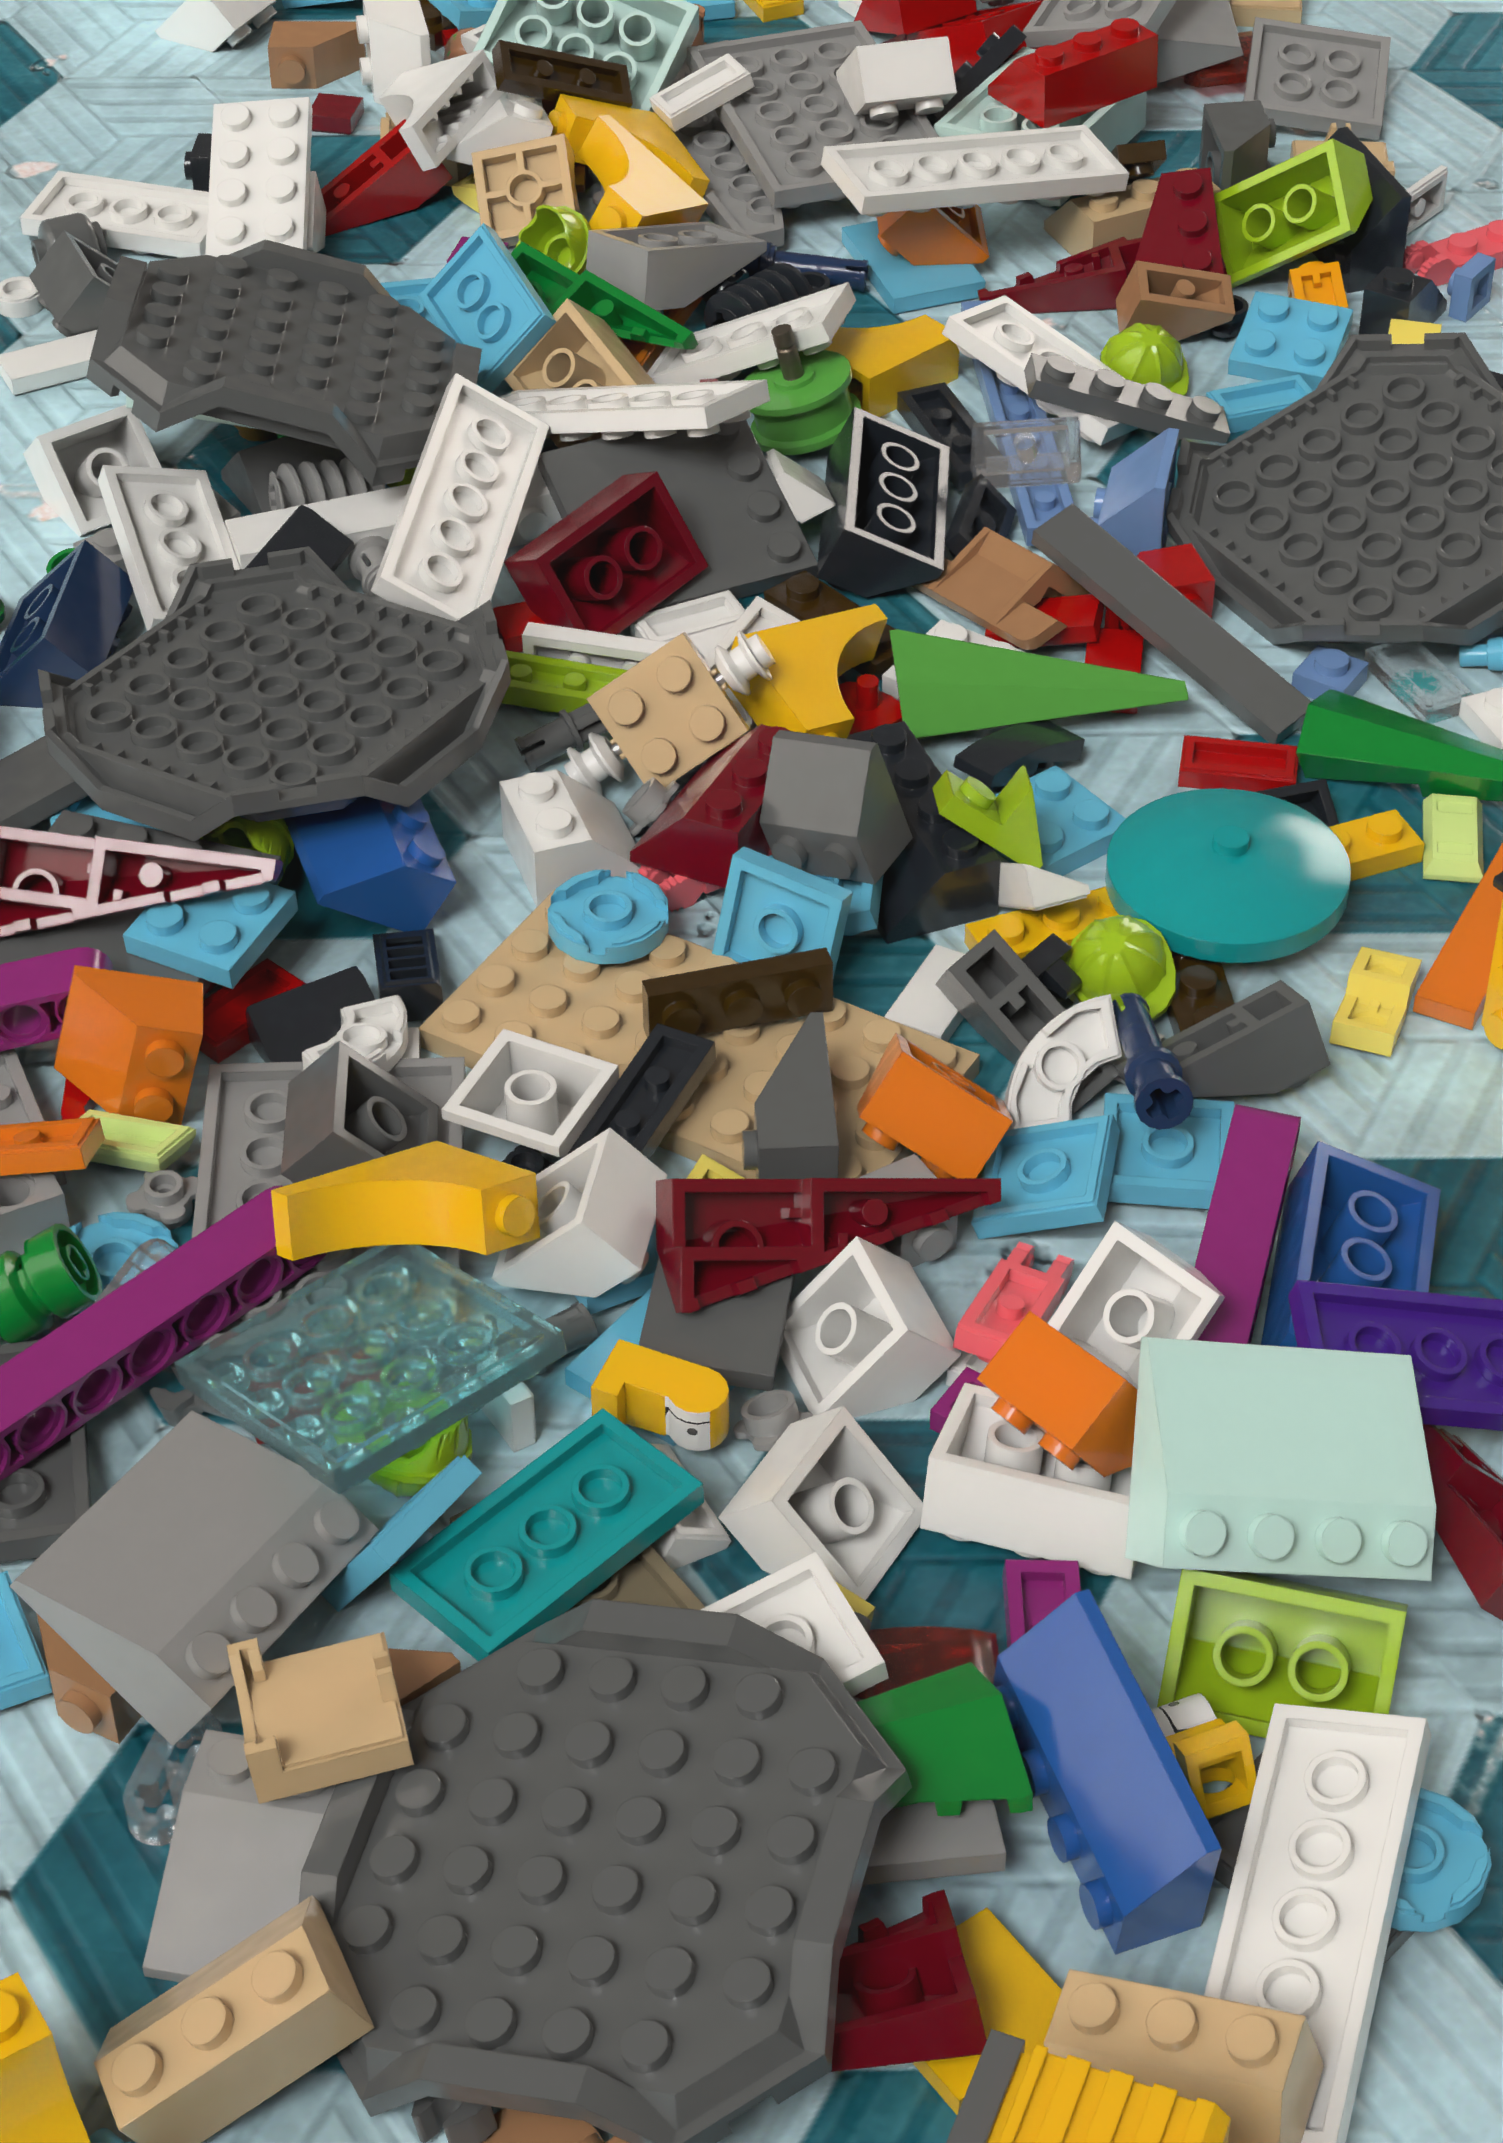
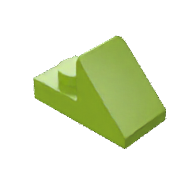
M1022 765L997 797L985 784L976 778L968 776L965 780H962L948 770L943 773L932 787L940 815L1017 863L1037 868L1043 866L1034 794L1025 766Z

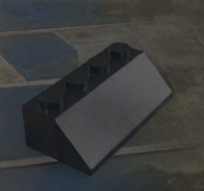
M854 407L827 456L825 484L836 505L822 513L816 578L826 581L835 589L850 591L865 598L938 579L944 570L950 447Z
M905 721L884 724L874 729L850 734L846 739L878 743L913 837L883 874L877 930L886 944L998 915L1001 859L993 847L939 814L932 787L942 774Z

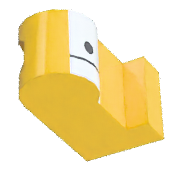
M619 1339L591 1386L592 1416L603 1408L623 1424L664 1436L669 1435L677 1445L687 1450L703 1451L712 1449L720 1445L728 1435L729 1388L727 1381L720 1373L708 1367Z
M1200 1693L1151 1709L1207 1819L1251 1803L1257 1776L1249 1733L1236 1720L1225 1723L1221 1718L1217 1719L1210 1704ZM1212 1781L1232 1783L1227 1789L1216 1793H1204L1202 1784Z

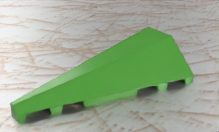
M899 629L889 630L902 721H905L917 739L1188 700L1186 683L1181 680Z

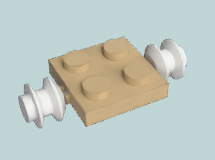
M739 630L737 632L739 644L731 651H727L719 645L715 647V665L718 670L715 668L711 671L686 632L681 633L587 698L612 736V739L608 740L604 736L590 732L588 734L590 744L588 749L580 753L572 747L567 748L570 761L564 764L567 774L572 779L603 795L601 782L607 777L611 776L619 782L624 781L625 765L623 759L627 758L643 784L654 777L666 788L672 781H676L751 730L725 690L730 686L732 690L749 696L751 694L749 681L759 674L771 681L773 678L768 668L776 662L769 649L757 634L747 638Z

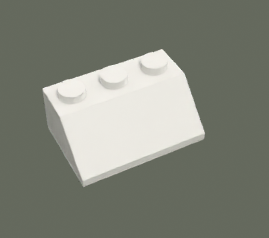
M964 1383L928 1458L920 1528L945 1534L947 1537L957 1541H975L1011 1550L1026 1558L1078 1561L1079 1567L1084 1568L1090 1573L1102 1576L1114 1575L1131 1580L1137 1561L1126 1559L1125 1553L1132 1466L1103 1477L1080 1460L1072 1471L1038 1444L1045 1435L1042 1430L1033 1424L1025 1435L991 1409L999 1398L986 1387Z

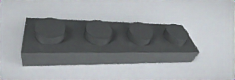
M1031 353L1024 369L1029 398L1159 434L1168 428L1179 429L1180 440L1182 438L1226 443L1230 436L1224 406H1220L1208 397L1195 396L1191 398L1171 392L1167 387L1158 383L1149 382L1141 384L1124 379L1112 370L1099 369L1095 371L1077 366L1069 359L1058 355L1045 357Z

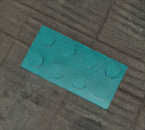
M602 1408L390 1569L388 1573L391 1590L474 1659L480 1661L533 1629L564 1614L704 1503L703 1483Z

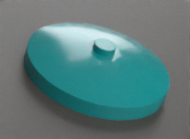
M1225 788L1199 789L1162 797L1146 804L1128 816L1120 824L1110 840L1107 850L1105 882L1109 899L1117 913L1124 916L1130 915L1133 918L1149 922L1162 933L1171 951L1207 961L1251 963L1278 959L1297 953L1325 937L1337 925L1346 909L1351 881V866L1347 852L1334 832L1320 819L1299 806L1270 795L1252 791Z

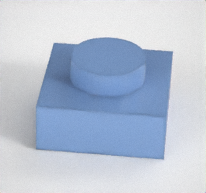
M1478 252L1462 267H1457L1454 270L1447 287V293L1451 296L1448 317L1466 323L1490 302L1496 258Z
M1318 644L1293 672L1291 685L1304 696L1316 699L1329 689L1354 696L1367 681L1369 662L1349 656L1341 650L1327 648Z

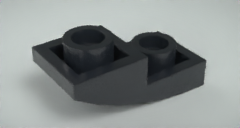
M1048 720L1016 724L987 735L965 748L955 756L953 767L981 781L992 792L999 793L1022 765L1026 767L1030 778L1036 775L1037 768L1049 769L1055 766V762L1080 761L1085 739Z

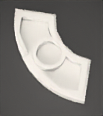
M1111 994L1086 1000L1065 1010L1043 1027L1025 1047L1011 1073L1005 1093L1004 1103L1013 1120L1008 1130L1072 1120V1102L1082 1080L1095 1068L1115 1062L1122 1057Z
M394 995L343 1007V1009H340L341 1028L337 1034L329 1041L302 1052L303 1070H305L338 1041H341L380 1068L389 1072L399 1062L408 1044L407 1010L400 996Z

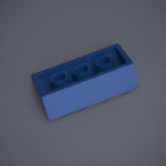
M362 796L358 797L344 809L284 818L318 905L400 931L426 929L457 883L445 857V851L441 847L432 827L430 816L420 798L411 806L405 807Z
M1317 1141L1286 1191L1261 1345L1297 1347L1288 1294L1297 1280L1429 1292L1441 1189Z
M1090 1589L1076 1592L997 1656L993 1685L1002 1693L1031 1785L1033 1798L1040 1797L1049 1816L1047 1829L1053 1850L1062 1863L1071 1862L1081 1883L1079 1886V1897L1085 1917L1094 1930L1103 1929L1116 1955L1201 1926L1222 1848Z

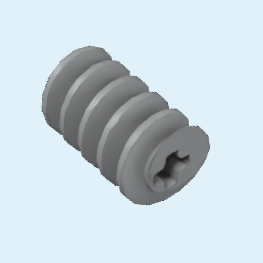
M347 457L341 460L339 467H337L333 460L324 459L320 462L318 470L312 462L303 461L299 464L297 472L291 464L282 463L278 466L276 474L273 471L269 474V503L271 511L381 490L385 489V484L371 486Z

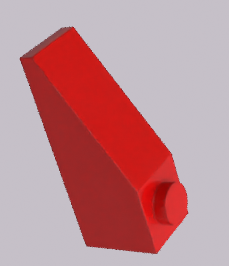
M406 119L321 189L326 207L325 236L416 209L427 199L434 197L441 187L453 178L442 162L437 168L422 171L398 131L406 122Z

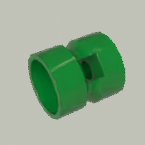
M54 1224L25 1240L24 1254L22 1255L15 1251H6L0 1254V1336L10 1344L26 1342L50 1329L55 1321L54 1314L62 1319L70 1318L90 1307L103 1296L102 1281L90 1253L78 1236L64 1224Z

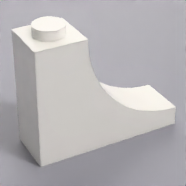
M481 49L403 72L379 99L395 126L406 119V122L398 131L422 171L437 168L504 92L497 90L494 67L484 50Z

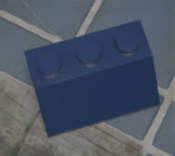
M84 540L19 599L0 643V706L43 708L38 669L78 680L107 660L118 647L120 638L116 636V633L132 612L133 606L128 602L133 592V587L129 575L88 541Z

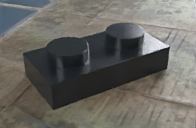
M982 473L965 485L946 535L945 545L953 558L984 527L1007 538L1017 510Z

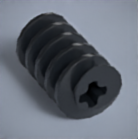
M779 262L773 264L767 269L755 273L752 277L726 288L725 291L712 295L707 301L704 311L705 327L709 328L813 294V289L799 269L787 263Z

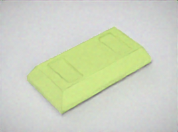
M1432 793L1423 800V842L1425 843L1423 879L1480 883L1484 876L1482 803L1477 797Z
M92 1109L79 1117H95V1119L100 1118L105 1140L92 1158V1162L152 1173L167 1169L189 1150L196 1136V1129L189 1126Z

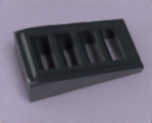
M423 929L372 934L379 999L398 995L406 1007L407 1022L426 1020L443 1003L434 930Z

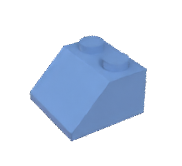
M1166 429L1111 468L1107 488L1097 487L1093 517L1090 518L1135 556L1139 552L1165 548L1169 533L1166 513L1171 489L1175 487L1179 429Z

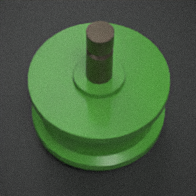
M778 325L771 330L774 345L777 348L779 364L765 370L757 368L745 378V380L767 379L770 395L769 402L750 410L754 415L750 428L761 450L764 452L775 449L783 455L813 452L834 444L854 407L862 409L857 396L849 392L848 389L852 380V369L848 359L837 352L822 350L812 355H804L803 351L798 352L791 325Z

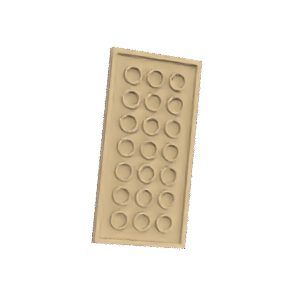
M554 889L418 1028L420 1030L421 1048L442 1057H465V1066L473 1069L500 1032L506 1029L619 1065L620 1078L647 1039L643 1028L642 980L739 962L727 956L712 954L713 950L667 933L661 945L649 954L626 963L593 964L576 960L559 950L548 934V909L551 905V896L556 890ZM833 998V1011L823 1012L839 1140L838 1178H859L915 1153L902 1144H899L896 1150L892 1151L871 1139L862 1131L866 1121L859 1118L857 1105L895 1033L972 1081L979 1074L980 1054ZM808 1015L698 1035L699 1037L715 1041L716 1061L659 1144V1147L696 1162L704 1154L746 1179H756V1170L743 1169L742 1131L754 1130V1103Z

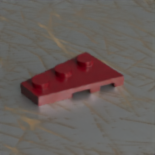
M1210 167L1161 173L1135 262L1138 260L1224 274Z

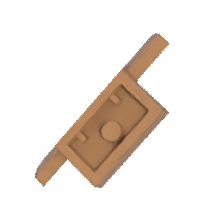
M984 527L952 561L944 558V570L938 579L912 585L913 588L1023 650L1039 648L1067 627L1062 622L1034 608L1041 601L1042 597L1089 594V591L1059 566L987 527Z

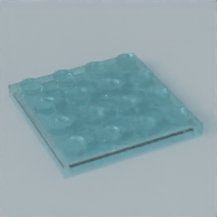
M421 1245L374 1246L174 1363L182 1386L285 1458L301 1465L312 1477L339 1495L350 1487L361 1484L371 1474L405 1453L421 1447L428 1439L467 1415L478 1412L485 1404L517 1384L533 1378L543 1368L565 1356L568 1352L561 1329Z

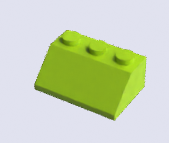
M1332 138L1214 194L1221 255L1226 266L1227 275L1231 277L1232 288L1356 233L1373 200L1364 153Z
M1182 1569L1157 1707L1200 1693L1210 1704L1217 1719L1221 1718L1225 1723L1236 1720L1249 1735L1263 1738L1267 1736L1274 1703L1389 1714L1408 1604L1247 1572Z

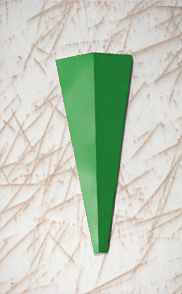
M523 241L511 253L552 316L568 298L605 320L618 337L682 350L695 349L698 345L695 335L691 330L586 269L579 275Z
M1327 690L1307 706L1296 751L1305 778L1419 784L1423 797H1428L1433 793L1477 797L1479 800L1503 802V749L1336 690Z
M972 1662L856 1702L907 1770L912 1788L893 1808L917 1803L935 1802L938 1816L960 1815L963 1801L1006 1799L1010 1813L1033 1811V1792L1002 1693Z

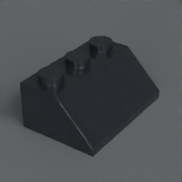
M1348 127L1338 128L1328 140L1333 138L1364 153L1373 200L1356 233L1312 253L1319 261L1324 263L1339 261L1344 289L1346 293L1364 290L1386 266L1403 268L1412 196Z

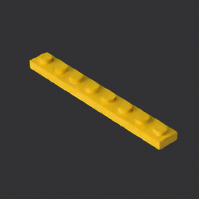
M1396 809L1329 827L1339 838L1347 852L1351 866V881L1422 862L1425 843ZM1105 886L1091 890L1087 898L1037 911L1020 909L965 924L964 943L971 950L995 929L1022 959L1052 933L1071 946L1072 940L1095 919H1104L1119 914L1113 907Z

